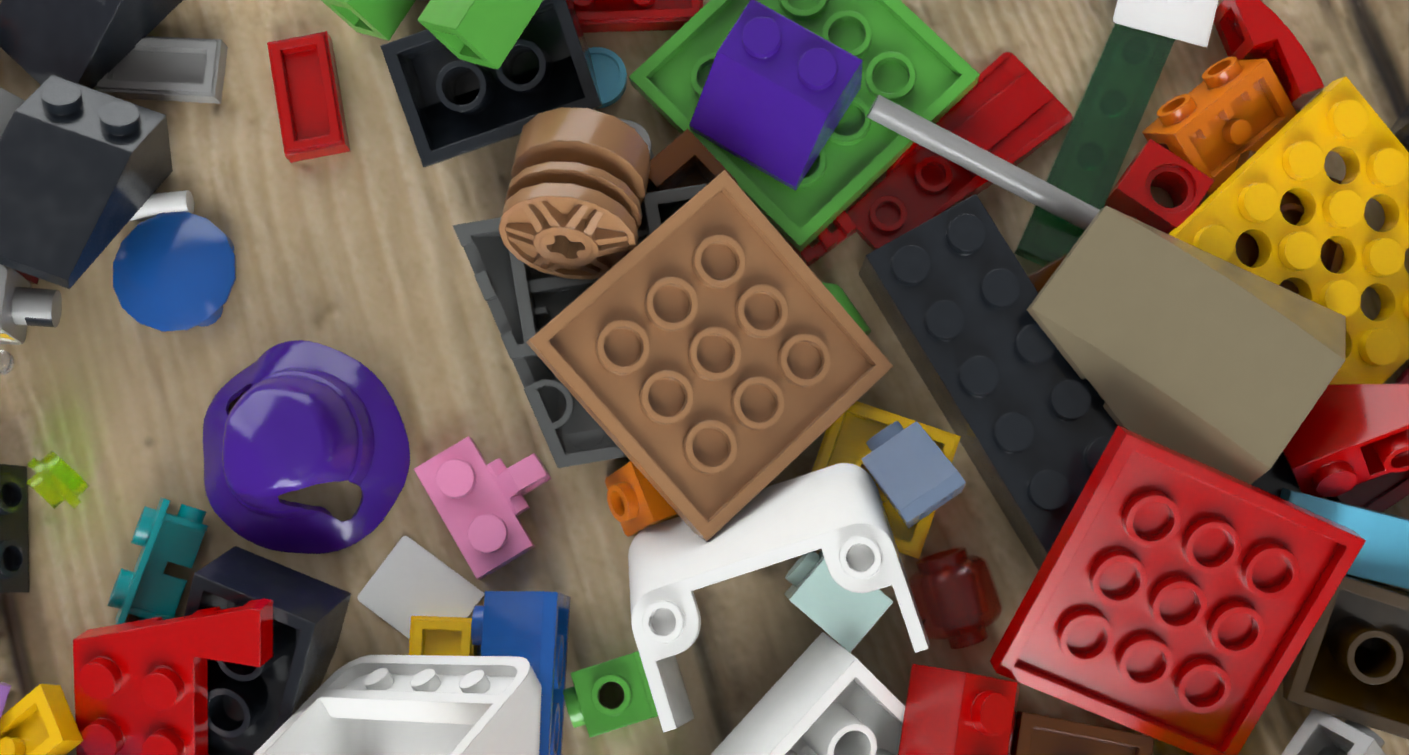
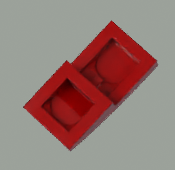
M1223 0L1216 9L1213 23L1227 56H1234L1238 60L1267 59L1295 111L1303 108L1325 87L1303 46L1283 21L1261 0Z

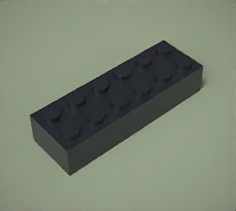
M974 194L867 254L859 276L956 435L961 436L960 442L1039 571L1118 425L1104 409L1105 401L1087 378L1081 379L1027 311L1039 293L982 202Z

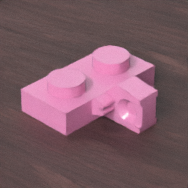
M468 436L414 468L476 579L481 580L535 547L518 518V515L530 508L523 496L551 479L540 458L535 453L506 468L501 458L487 465L475 442Z

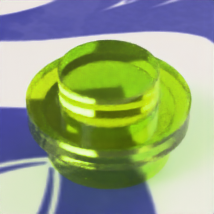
M50 451L40 461L32 458L26 464L35 473L26 483L53 509H56L63 501L73 509L82 503L78 497L89 485L53 451Z

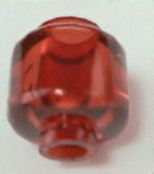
M964 546L943 550L916 562L918 571L909 578V584L927 637L934 640L948 639L951 649L969 647L986 640L989 637L986 627L996 622L1003 611L1002 602L987 560L978 555H968L967 549Z

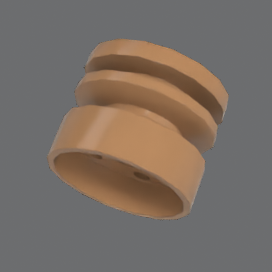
M560 107L537 114L523 126L511 171L512 179L507 190L505 206L498 228L504 246L518 260L543 273L566 279H596L602 277L638 244V229L642 220L640 206L646 195L651 166L649 149L646 142L634 128L615 116L589 108Z

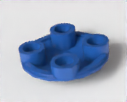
M186 211L160 213L139 223L121 242L113 262V288L122 308L138 323L163 332L189 330L195 326L205 327L215 323L223 313V305L227 302L236 280V260L234 245L231 239L209 219Z

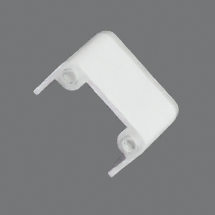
M839 463L766 487L708 542L694 533L680 516L645 528L635 536L628 553L631 625L663 733L676 729L694 719L675 655L684 652L695 642L700 631L701 616L693 590L822 549L832 578L841 587L851 592L868 593L892 585L915 653L929 649L930 642L877 486L872 477L863 468L854 464Z
M366 655L348 662L335 671L253 755H539L542 687L529 661L523 657Z

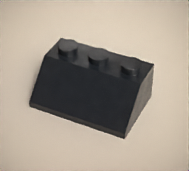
M543 0L498 70L460 60L427 29L380 46L423 167H429L521 135L523 126L539 113L560 107L589 108L593 110L603 106L590 51L572 0Z

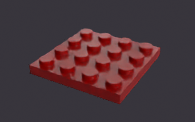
M1117 426L994 651L990 663L997 674L1194 755H1238L1366 540L1354 530L1121 426Z

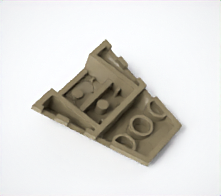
M1108 206L1100 209L1027 309L1081 379L1087 378L1105 401L1104 409L1118 426H1124L1127 430L1248 484H1252L1271 469L1345 362L1346 316Z

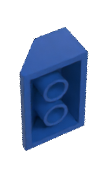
M485 591L484 605H475L471 624L472 644L481 645V656L523 657L529 661L542 687L539 755H562L565 706L563 689L566 688L571 597L559 592Z

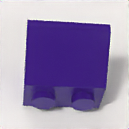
M750 0L716 53L689 128L691 131L796 191L861 89L863 60L760 2Z

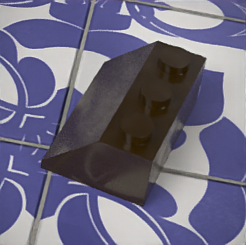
M1346 574L1283 679V697L1288 701L1409 740V592L1373 580Z

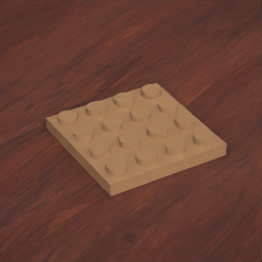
M725 170L526 342L690 529L707 542L893 367Z

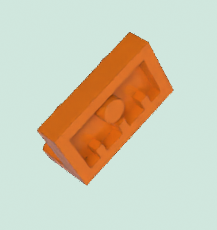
M1233 56L1216 62L1202 74L1203 82L1188 94L1179 95L1162 105L1157 111L1158 118L1142 131L1147 142L1152 139L1159 144H1166L1172 153L1214 179L1215 181L1206 195L1213 193L1235 172L1240 153L1249 150L1257 152L1297 115L1267 59L1238 60Z

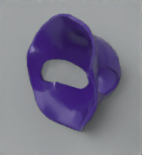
M303 340L287 341L269 348L256 362L234 376L218 391L210 403L204 418V486L209 503L214 512L235 533L258 546L270 550L287 553L324 554L336 552L356 544L372 533L384 520L401 493L409 472L410 448L407 432L397 406L384 384L358 360L341 351L316 342ZM244 393L229 413L230 403ZM347 480L359 485L362 491L359 507L352 518L345 521L335 518L327 509L321 506L290 502L278 497L282 494L317 484Z

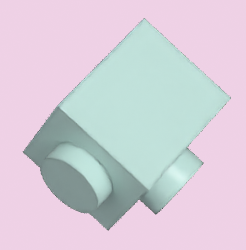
M822 550L819 554L815 551L803 554L785 576V579L792 585L784 595L850 653L894 602L880 589L868 593H856L841 587L829 573Z

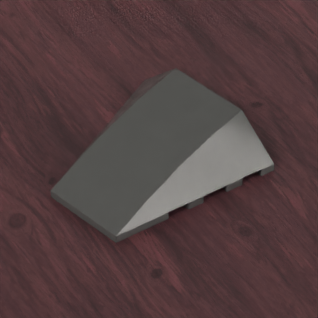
M706 184L646 193L644 201L640 206L642 220L638 229L639 238L637 245L701 191ZM501 217L453 225L459 242L464 248L474 271V276L485 301H487L501 333V338L508 355L512 359L524 386L525 394L557 467L563 468L627 457L526 343L599 278L566 279L540 272L521 262L503 244L498 229Z

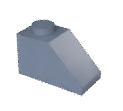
M896 421L866 442L871 452L861 460L908 529L960 494L965 487L966 482L958 470L917 421L905 429L899 421Z

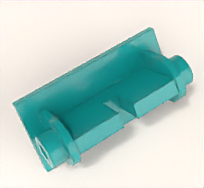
M162 497L157 509L144 507L131 540L132 544L142 546L133 571L121 568L107 605L119 609L115 618L116 624L125 623L128 614L139 616L138 620L161 616L163 620L174 618L187 580L164 574L167 562L192 569L203 536L208 529V525L202 524L207 513L206 511L181 504L176 516L166 512L170 500Z

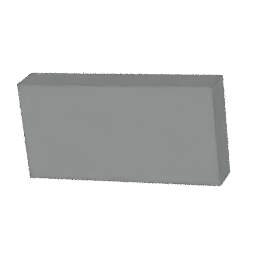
M146 36L95 86V90L122 99L221 104L228 47L221 39Z

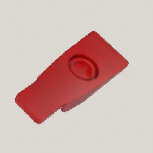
M1005 52L980 73L978 84L936 124L1017 166L1066 127L1072 120V114L1013 53ZM914 142L887 170L886 178L852 206L847 214L857 225L856 232L873 250H876L974 194L978 195L993 183Z

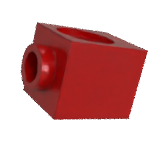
M1150 139L1131 161L1101 206H1108L1130 217H1136L1137 220L1169 234L1174 228L1183 223L1203 202V197L1215 180ZM1150 187H1160L1166 190L1173 200V208H1166L1156 203L1151 195Z

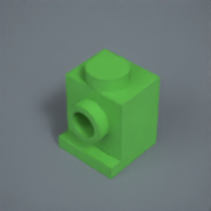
M639 651L572 672L571 677L574 686L563 689L565 704L573 727L577 728L586 725L589 738L658 716ZM607 682H616L624 690V700L617 708H608L600 700V690Z

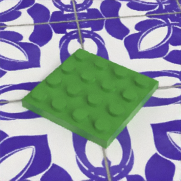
M710 0L629 76L632 86L680 134L687 129L690 130L689 124L716 53L750 0ZM756 0L863 60L861 89L796 191L691 131L736 179L738 186L768 221L800 252L889 169L914 143L906 137L867 118L869 109L878 94L936 124L978 84L980 74L901 0Z

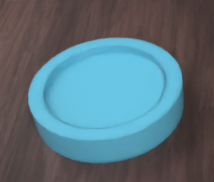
M602 47L589 48L603 105L599 108H605L617 102L625 92L627 86L626 68L622 59L615 52Z

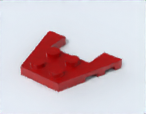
M262 598L248 601L245 605L221 610L220 606L200 609L189 616L163 620L161 616L88 629L73 639L75 722L83 739L76 746V755H208L207 659L261 667L272 658L273 600Z

